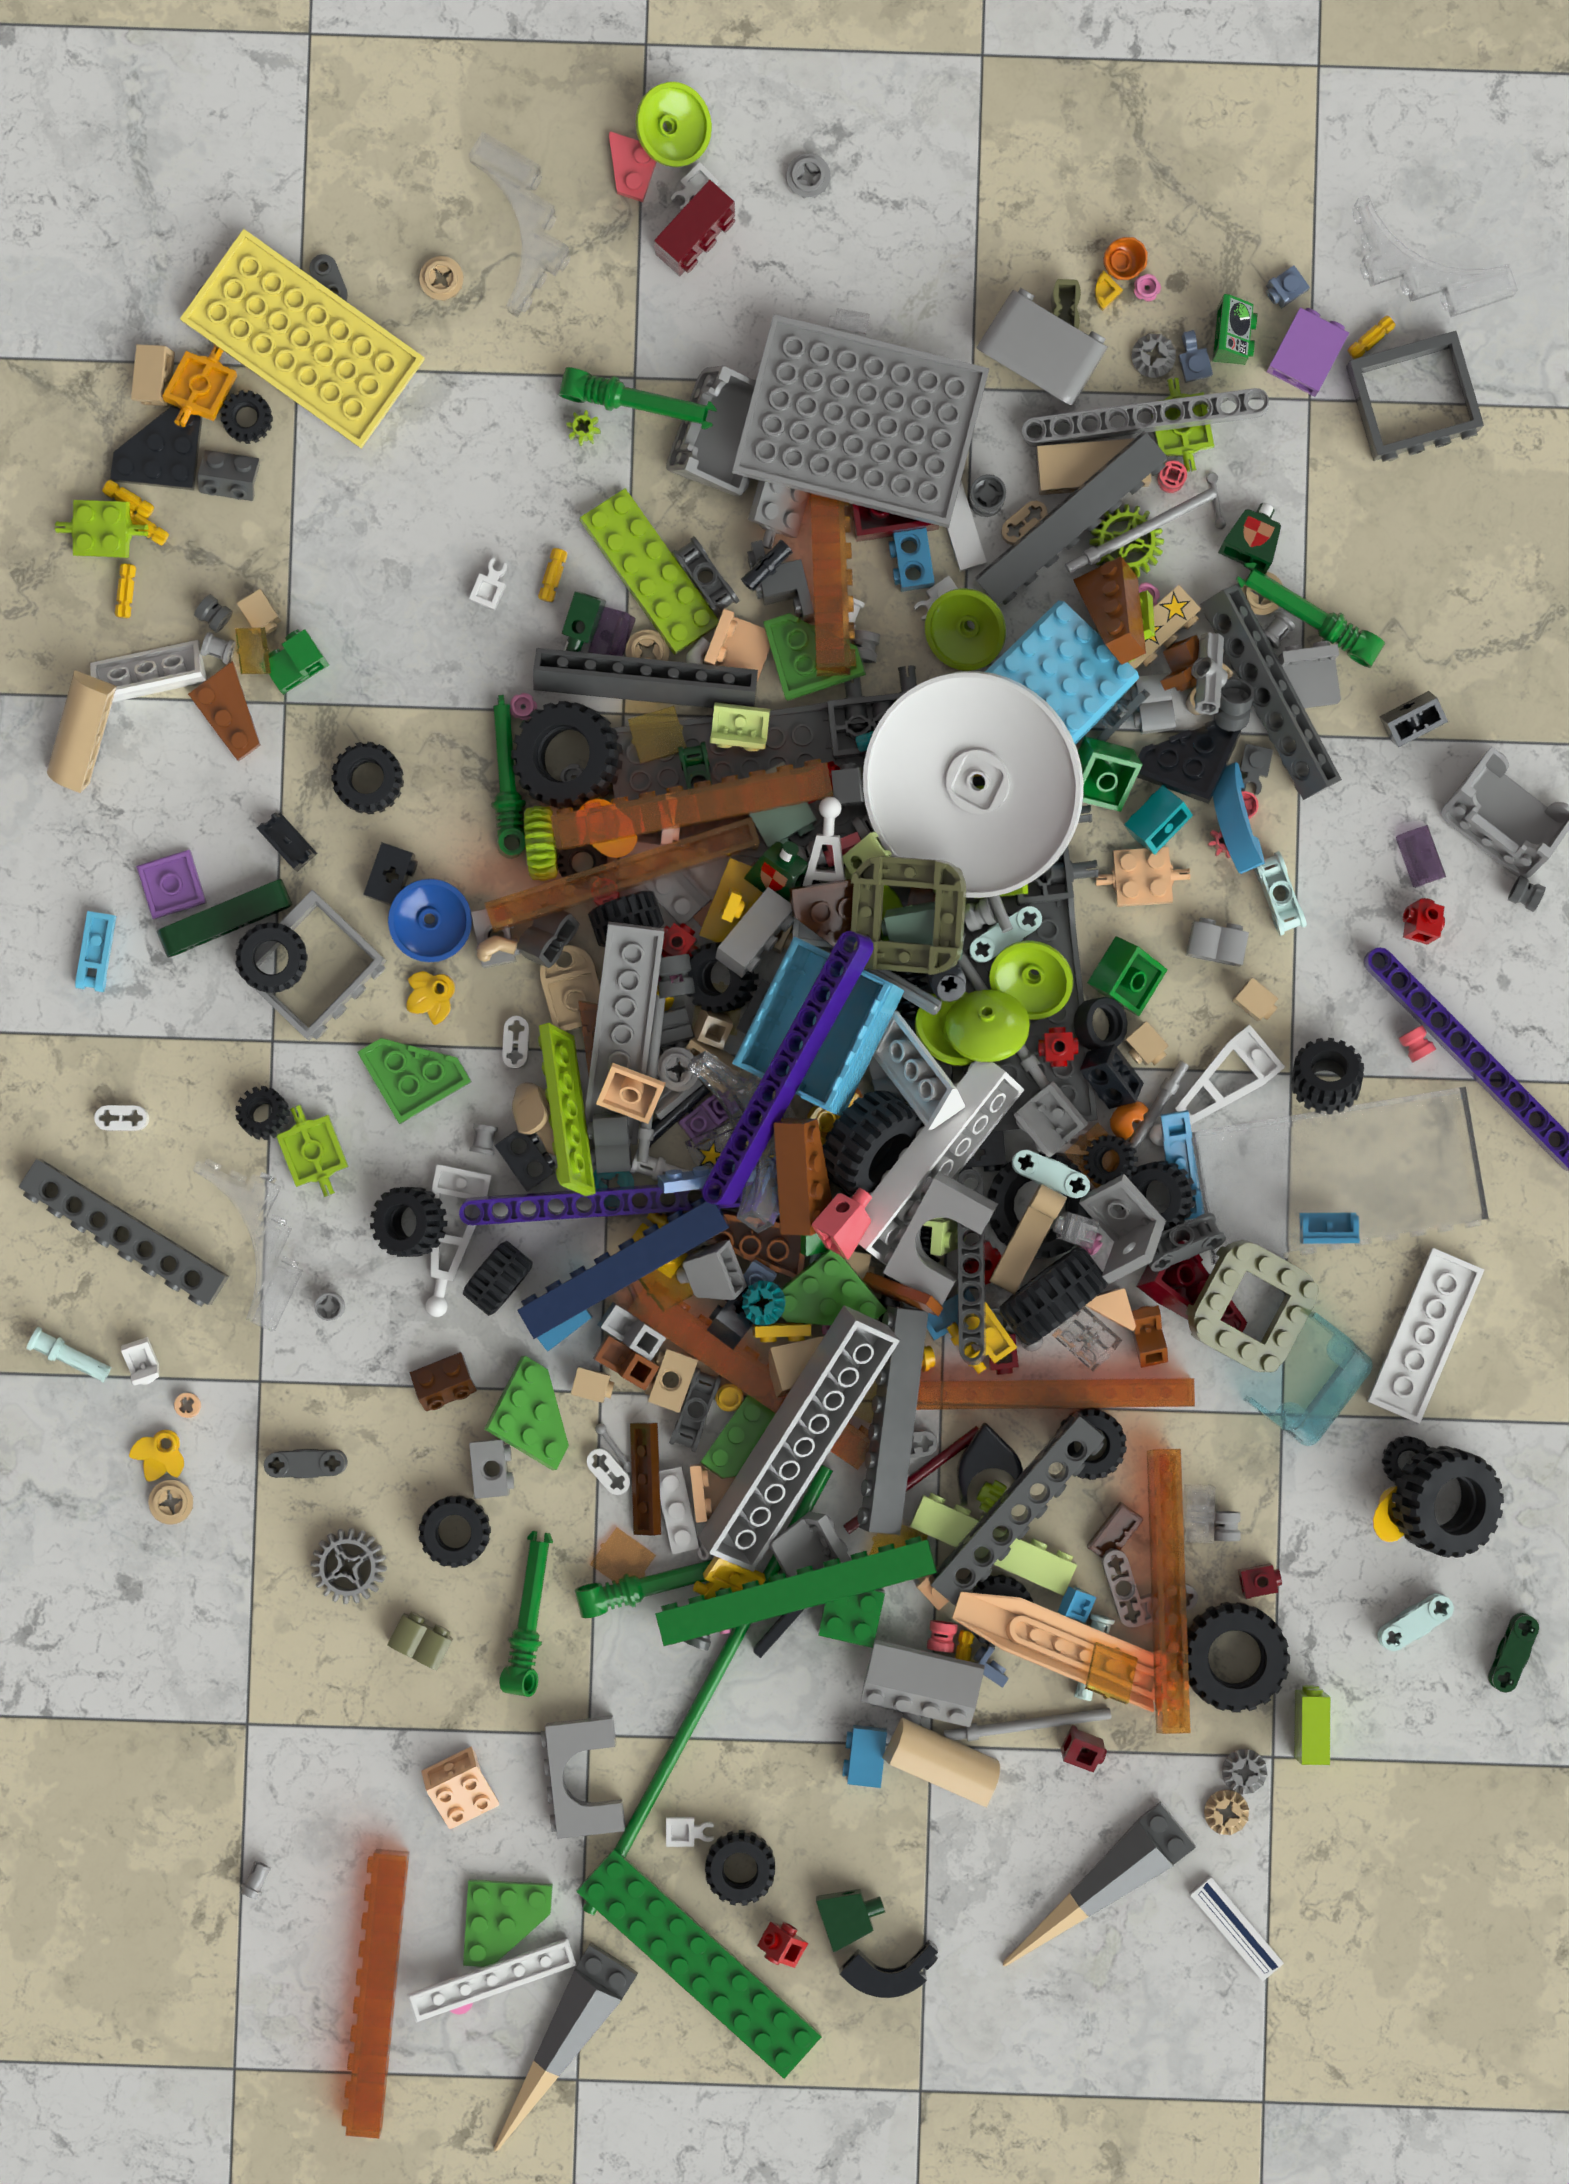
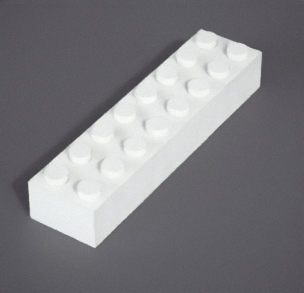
M975 1061L970 1064L968 1072L960 1082L955 1084L965 1108L932 1130H928L926 1126L921 1127L910 1146L900 1153L895 1165L882 1176L877 1188L869 1193L872 1199L865 1207V1211L870 1217L871 1223L858 1244L882 1263H884L883 1260L889 1249H896L900 1241L896 1239V1236L902 1225L908 1226L913 1217L908 1214L915 1201L921 1202L925 1196V1193L921 1190L928 1177L934 1179L936 1174L941 1172L955 1179L1024 1091L1007 1072L995 1063Z

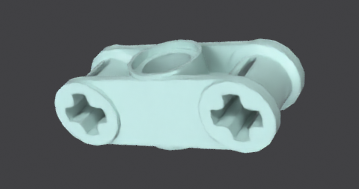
M1279 851L1274 852V856L1264 859L1265 864L1254 868V871L1269 905L1274 926L1278 934L1282 936L1287 930L1298 926L1303 928L1307 924L1288 877L1284 859ZM1275 865V867L1265 870L1266 867ZM1276 886H1281L1286 891L1283 901H1277L1273 896V889ZM1294 917V919L1284 922L1285 919Z
M1027 906L1012 916H1008L1013 928L1008 932L1002 933L999 923L989 928L986 933L971 943L969 948L971 958L976 962L985 963L997 956L1007 946L1024 940V937L1034 932L1041 925L1042 915L1040 911L1035 907ZM1027 912L1028 915L1034 914L1036 916L1033 921V927L1030 924L1024 925L1022 923V920L1025 918L1023 913ZM979 942L982 946L986 944L989 946V949L986 951L988 956L985 958L982 954L978 956L975 954V951L978 949L976 944Z
M1021 1150L1012 1159V1167L1015 1172L1056 1192L1058 1191L1072 1198H1080L1085 1196L1090 1189V1181L1087 1176L1047 1156L1044 1157L1030 1150ZM1028 1155L1030 1157L1029 1162L1033 1163L1032 1167H1026L1022 1170L1020 1169L1021 1163L1018 1162V1159ZM1079 1178L1081 1179L1080 1184L1084 1186L1083 1190H1077L1073 1193V1187L1069 1183Z
M1434 1593L1419 1603L1408 1607L1397 1617L1379 1628L1377 1633L1379 1643L1390 1651H1398L1411 1642L1425 1636L1433 1628L1452 1616L1454 1611L1452 1601L1444 1595ZM1436 1601L1444 1603L1441 1607L1443 1610L1441 1613L1433 1611L1436 1608ZM1389 1631L1395 1634L1398 1633L1395 1636L1396 1642L1386 1641L1389 1638L1387 1634Z

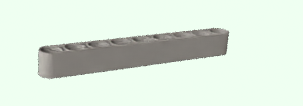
M1253 388L1034 417L1024 422L1022 434L1028 445L1037 447L1139 434L1143 431L1154 432L1253 419L1266 414L1269 398L1264 390ZM1253 397H1259L1264 401V405L1260 409H1252L1248 402ZM1224 401L1234 402L1236 409L1231 413L1223 412L1220 406ZM1203 404L1207 406L1209 411L1205 416L1198 417L1193 413L1194 407ZM1170 408H1176L1181 412V415L1177 420H1169L1165 417L1166 411ZM1141 412L1151 413L1153 415L1152 421L1148 424L1140 423L1137 417ZM1113 416H1123L1125 418L1124 425L1119 428L1111 426L1110 420ZM1094 419L1098 425L1095 430L1086 431L1082 428L1084 421ZM1062 422L1067 423L1070 426L1068 433L1059 435L1055 432L1056 425ZM1033 426H1038L1042 429L1041 436L1036 439H1032L1027 435L1028 430Z

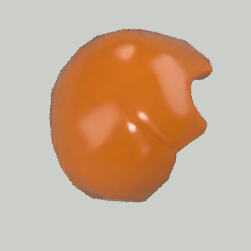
M1122 237L1113 241L1104 252L1103 265L1108 274L1115 279L1130 280L1138 276L1146 268L1148 252L1144 244L1136 238Z
M1140 1101L1117 1107L1110 1119V1127L1114 1135L1127 1140L1134 1133L1132 1122L1139 1123V1121H1143V1115L1149 1111L1148 1107Z

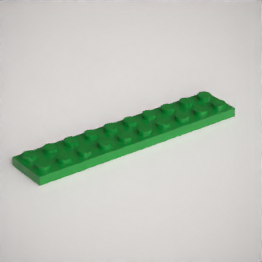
M615 1848L576 1890L582 1898L782 2078L785 2079L822 2038V2035Z

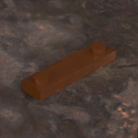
M630 1423L633 1535H661L658 1423Z

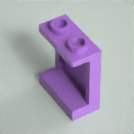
M1300 307L1266 372L1316 397L1349 332L1345 331V327L1336 321L1328 322L1320 318L1321 315L1317 311L1310 308L1304 310Z

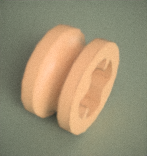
M182 1393L175 1399L174 1409L181 1417L192 1418L199 1413L201 1402L195 1394ZM184 1398L186 1400L191 1398L194 1401L191 1405L193 1411L190 1413L188 1410H185V1413L181 1410Z

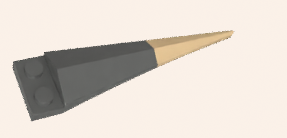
M1161 1801L1142 1815L1079 1884L1004 1960L1003 1966L1011 1964L1172 1868L1174 1864L1196 1848V1845Z
M592 1943L589 1944L574 1969L496 2142L494 2152L499 2150L618 2006L638 1974L637 1971Z

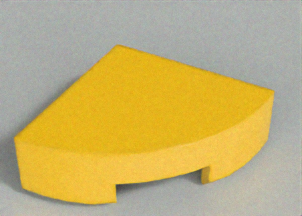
M1105 271L1100 274L1095 286V299L1102 311L1123 291Z

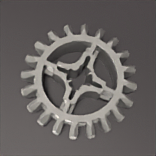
M350 1528L348 1537H346L344 1530L339 1529L337 1533L339 1539H336L334 1534L330 1533L327 1535L330 1544L323 1540L319 1542L320 1547L324 1551L315 1550L313 1552V1555L320 1558V1561L315 1560L311 1562V1566L319 1567V1571H315L311 1575L314 1578L319 1576L322 1578L321 1581L316 1583V1587L319 1588L324 1584L328 1587L323 1592L324 1596L330 1594L331 1591L335 1592L332 1597L334 1602H337L340 1595H343V1604L349 1603L350 1596L353 1597V1601L357 1604L360 1602V1593L365 1599H369L371 1596L368 1588L377 1592L379 1588L374 1581L382 1583L385 1579L377 1574L387 1570V1566L378 1565V1562L386 1559V1555H376V1552L381 1550L382 1546L379 1544L372 1548L370 1544L374 1542L375 1538L371 1536L367 1541H364L363 1538L366 1532L363 1530L360 1531L358 1537H355V1529ZM341 1544H354L361 1547L365 1552L353 1556L346 1549H343ZM334 1549L338 1566L328 1574L327 1559L330 1552ZM345 1559H348V1562L361 1559L352 1568L354 1573H349V1570L339 1574L337 1572L346 1564ZM370 1559L371 1573L366 1583H364L361 1578L360 1566L364 1561ZM339 1577H346L357 1588H343L333 1581Z

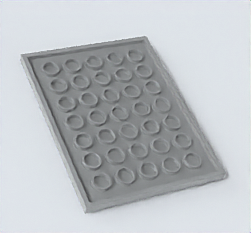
M774 314L732 473L949 528L989 368Z

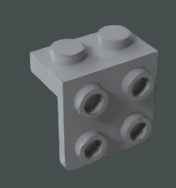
M1330 641L1313 643L1312 648L1303 649L1302 645L1285 647L1286 651H1283L1278 658L1304 709L1338 704L1341 700L1335 661L1339 656L1338 644L1330 645Z
M1054 1081L1032 1097L1014 1114L1019 1128L1027 1132L1034 1140L1037 1150L1048 1157L1054 1155L1067 1141L1088 1125L1087 1121Z
M808 1512L770 1542V1548L787 1578L797 1575L796 1570L812 1565L813 1570L824 1568L823 1562L840 1558L841 1563L851 1561L847 1554L848 1548L844 1541L836 1534L834 1530L835 1524L828 1515Z

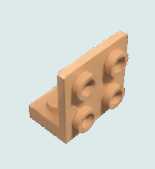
M723 609L704 659L705 665L758 670V682L771 648L765 628L736 618L734 612Z
M702 1464L690 1465L696 1523L707 1522L735 1477L721 1479Z
M472 1746L421 1771L426 1791L449 1829L499 1805L497 1797L480 1770L478 1759Z

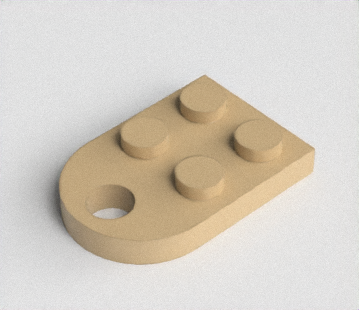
M565 945L562 952L571 954V965L566 968L559 967L557 962L550 968L541 965L540 979L552 1024L564 1031H570L582 1027L579 1000L598 1004L600 983L591 957L579 947Z

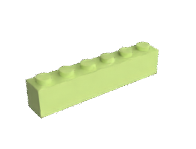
M930 1493L929 1497L922 1495L909 1526L942 1542L957 1547L980 1521L970 1516L971 1510L956 1504L955 1508L944 1504L946 1499L934 1493ZM996 1527L993 1530V1535L995 1537H1002L1006 1534L1007 1528L1003 1531ZM1016 1538L1009 1546L1011 1548L1009 1554L1002 1561L997 1560L994 1565L1063 1596L1077 1567V1564L1072 1562V1555L1061 1550L1054 1554L1046 1550L1047 1544L1034 1538L1031 1543ZM979 1547L975 1550L974 1556L983 1558L988 1554L989 1549Z

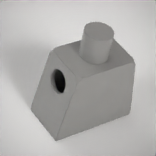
M730 1239L695 1250L683 1262V1267H679L677 1270L678 1281L681 1284L690 1283L693 1293L697 1298L734 1300L747 1287Z

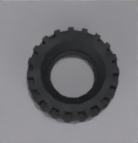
M1041 1152L1037 1153V1154L1042 1155V1156H1044V1157L1046 1156L1045 1154H1042ZM1054 1154L1049 1157L1082 1173L1077 1165L1060 1155ZM1028 1155L1018 1159V1162L1021 1163L1020 1169L1022 1170L1026 1167H1032L1033 1163L1029 1162L1030 1157ZM1012 1161L1002 1167L1000 1172L994 1177L987 1195L988 1199L998 1204L989 1220L990 1226L997 1235V1238L1006 1246L1020 1222L1014 1211V1199L1018 1190L1025 1183L1032 1181L1015 1172L1012 1167ZM1079 1178L1069 1183L1073 1187V1193L1077 1190H1083L1084 1186L1080 1184L1081 1179ZM1064 1195L1067 1199L1062 1220L1054 1228L1048 1230L1034 1258H1051L1068 1252L1084 1238V1234L1091 1226L1092 1217L1079 1204L1081 1197L1072 1198Z

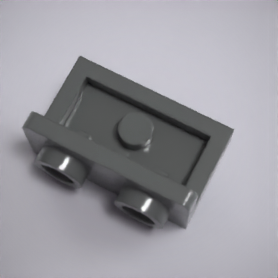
M205 450L198 472L199 492L212 496L253 501L255 496L254 484L260 466L259 458Z

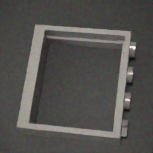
M313 890L303 898L280 924L295 930L318 906L373 961L309 1028L273 993L256 990L309 1041L313 1037L316 1040L321 1037L328 1029L325 1026L332 1017L335 1020L338 1019L347 1009L345 1004L351 998L356 1000L366 990L364 984L371 977L375 980L386 969L383 966L386 960ZM268 941L258 947L255 953L257 967L280 945L279 942Z

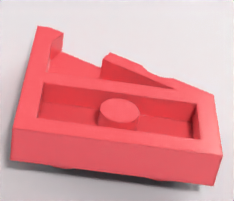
M610 131L609 141L617 194L644 202L657 162L645 152L640 141Z

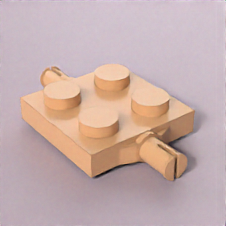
M1162 847L1155 855L1146 848L1113 850L1114 867L1112 873L1098 875L1095 878L1096 886L1112 885L1116 893L1117 907L1173 903L1172 886L1174 881L1190 880V868L1173 870L1170 863L1169 847Z

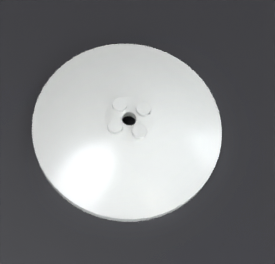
M961 671L940 675L920 683L898 698L886 711L875 728L867 748L863 770V792L872 827L879 836L878 839L885 850H889L892 853L891 857L950 862L962 870L966 882V897L983 898L1006 894L1027 885L1045 873L1059 859L1071 841L1079 822L1083 802V774L1078 751L1071 734L1055 710L1031 689L1010 678L981 671ZM975 774H980L984 777L985 786L983 789L974 786L973 776Z

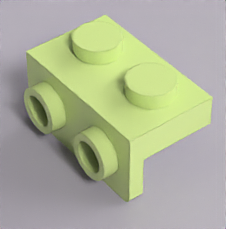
M715 702L710 743H714L720 748L740 746L747 751L765 749L770 709Z
M941 1217L931 1219L923 1224L924 1226L932 1227L930 1254L942 1256L958 1249V1222Z

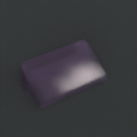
M604 607L588 653L623 656L635 624V617L623 611Z
M1428 825L1396 836L1414 888L1446 877Z

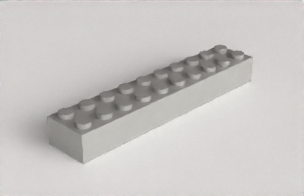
M845 1305L843 1306L698 1536L709 1554L754 1572L768 1550L770 1542L775 1539L900 1342L888 1325Z

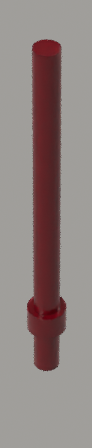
M975 1426L908 1476L906 1492L965 1449L979 1428ZM858 1515L843 1525L848 1534L859 1528Z

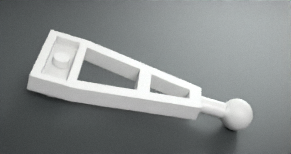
M826 797L819 804L820 814L824 817L823 834L816 835L803 886L812 885L813 880H846L840 835H834L835 818L841 812V804L835 797ZM823 844L832 845L835 871L816 869ZM795 918L793 937L795 936L813 946L832 947Z
M1249 1024L1227 1042L1174 1109L1176 1112L1187 1110L1186 1106L1203 1087L1215 1103L1193 1115L1189 1113L1190 1124H1193L1265 1085L1283 1070L1285 1066ZM1234 1050L1257 1079L1223 1097L1209 1081V1078L1230 1052ZM1161 1124L1154 1125L1149 1132L1151 1142L1157 1146H1163Z
M437 1164L431 1191L436 1194L434 1198H440V1193L465 1199L488 1196L492 1175ZM475 1206L471 1218H477L480 1215V1209ZM467 1225L463 1237L445 1234L444 1238L438 1239L440 1242L459 1246L449 1271L440 1270V1245L437 1248H432L431 1277L437 1279L434 1294L428 1298L425 1305L429 1315L440 1317L446 1313L448 1303L444 1295L447 1281H454L477 1225Z

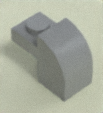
M612 1302L597 1324L600 1328L650 1361L666 1339L653 1327Z

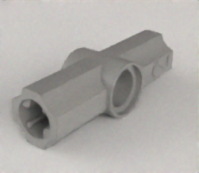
M1208 632L1201 635L1198 659L1194 662L1191 669L1192 675L1197 679L1195 710L1200 714L1213 715L1218 713L1221 688L1225 685L1228 678L1227 672L1222 668L1224 637L1219 633Z

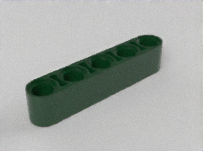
M279 879L159 929L157 934L165 954L169 958L288 909L293 904L283 880Z

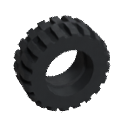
M559 701L558 704L548 703L543 705V710L535 709L531 712L530 716L532 718L530 721L523 720L519 726L523 729L520 736L516 734L514 736L513 742L517 744L516 750H511V759L516 760L513 771L515 775L520 777L519 784L521 787L528 790L529 795L534 799L563 810H579L587 801L597 799L599 796L605 797L610 792L608 786L611 783L616 784L619 777L615 776L617 769L622 768L623 762L619 760V754L623 753L622 745L617 743L616 739L619 736L616 730L611 728V723L604 716L600 715L599 712L576 702ZM566 730L578 731L586 738L589 745L587 766L575 779L568 782L558 781L549 775L546 768L545 754L551 740L559 733Z
M885 1090L868 1092L864 1094L863 1098H857L853 1101V1105L847 1107L842 1112L841 1117L835 1120L832 1130L828 1131L825 1137L826 1143L822 1146L828 1178L850 1196H853L858 1188L868 1193L873 1192L880 1184L882 1176L888 1170H891L898 1161L900 1153L910 1146L916 1138L918 1130L924 1126V1123L909 1105L893 1093Z
M1076 1247L1010 1296L999 1307L1000 1314L1022 1343L1032 1345L1086 1306L1107 1287L1108 1283L1102 1277L1103 1272L1084 1248Z
M1449 1446L1431 1447L1424 1450V1455L1416 1454L1411 1459L1413 1462L1411 1464L1406 1463L1401 1470L1403 1475L1401 1478L1397 1477L1395 1482L1397 1490L1396 1493L1392 1494V1502H1395L1392 1512L1393 1517L1399 1519L1396 1522L1399 1531L1404 1533L1405 1539L1415 1544L1416 1547L1442 1557L1449 1558L1452 1556L1459 1558L1464 1557L1466 1553L1472 1554L1478 1551V1545L1484 1546L1490 1540L1488 1537L1490 1533L1496 1532L1498 1525H1496L1497 1520L1502 1518L1503 1510L1500 1507L1501 1503H1504V1494L1499 1491L1502 1488L1500 1478L1494 1477L1496 1476V1471L1480 1456ZM1457 1478L1461 1487L1460 1506L1452 1519L1439 1526L1434 1513L1437 1494L1444 1484L1451 1479Z
M1224 1602L1220 1603V1606H1211L1205 1609L1206 1612L1202 1615L1198 1614L1193 1619L1194 1623L1191 1627H1187L1184 1632V1642H1181L1180 1664L1187 1683L1203 1701L1222 1711L1230 1710L1231 1712L1241 1713V1710L1245 1709L1248 1711L1257 1709L1256 1706L1261 1703L1267 1704L1271 1701L1270 1697L1274 1693H1279L1282 1688L1280 1685L1283 1679H1287L1289 1673L1287 1671V1664H1290V1655L1287 1651L1289 1646L1287 1639L1282 1634L1281 1628L1263 1611L1245 1603ZM1228 1631H1242L1249 1634L1257 1642L1261 1653L1260 1664L1256 1672L1249 1679L1240 1683H1229L1219 1679L1209 1665L1208 1656L1212 1643L1217 1637Z

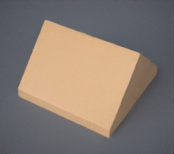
M611 1063L596 1104L649 1124L665 1087V1082Z
M1120 1287L1102 1292L1086 1304V1307L1127 1330L1134 1331L1136 1325L1125 1288Z

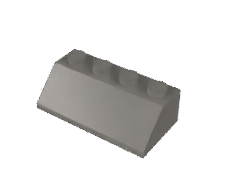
M875 1640L865 1675L861 1702L970 1727L976 1709L985 1665Z

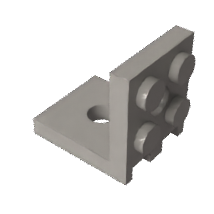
M1125 1174L1081 1197L1079 1204L1114 1241L1102 1277L1108 1284L1152 1262L1166 1220ZM1113 1205H1121L1125 1208V1211L1116 1210L1113 1208Z

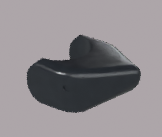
M983 1423L958 1461L957 1482L961 1506L968 1505V1486L979 1472L989 1468L1001 1469L1009 1473L1014 1478V1481L1023 1472L1022 1463L1016 1452L987 1423Z

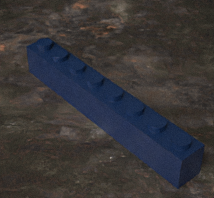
M702 1197L691 1203L693 1209L683 1214L679 1210L667 1217L669 1223L659 1228L656 1223L642 1231L645 1237L635 1242L633 1238H630L618 1245L619 1252L610 1256L609 1252H606L594 1259L596 1265L586 1270L583 1265L569 1273L572 1279L563 1284L559 1279L545 1287L547 1293L537 1297L534 1293L522 1300L523 1307L517 1311L533 1339L729 1228L730 1224L719 1205L710 1204Z

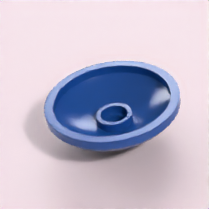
M421 879L405 886L395 896L389 909L388 926L394 943L404 954L422 962H438L455 955L465 945L471 932L472 915L466 898L456 887L439 879ZM426 914L434 915L435 919L432 923L424 921Z

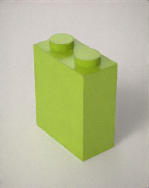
M1304 1685L1302 1690H1295L1294 1758L1301 1765H1330L1331 1697L1323 1689H1319V1686Z

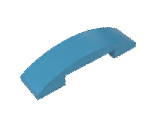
M1235 762L1226 766L1213 794V801L1226 847L1238 873L1242 874L1265 864L1259 838L1253 836L1241 792L1245 786L1239 764Z
M1189 1111L1161 1114L1165 1161H1168L1169 1164H1178L1179 1170L1185 1169L1188 1172L1185 1175L1186 1178H1192L1194 1182L1190 1186L1192 1190L1196 1189L1197 1195L1192 1196V1200L1196 1201L1195 1207L1190 1209L1193 1212L1191 1216L1184 1220L1194 1219L1202 1215L1203 1212L1194 1163Z

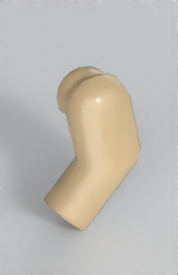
M492 936L479 943L476 949L477 958L480 961L487 962L498 951L514 955L518 942L500 936Z

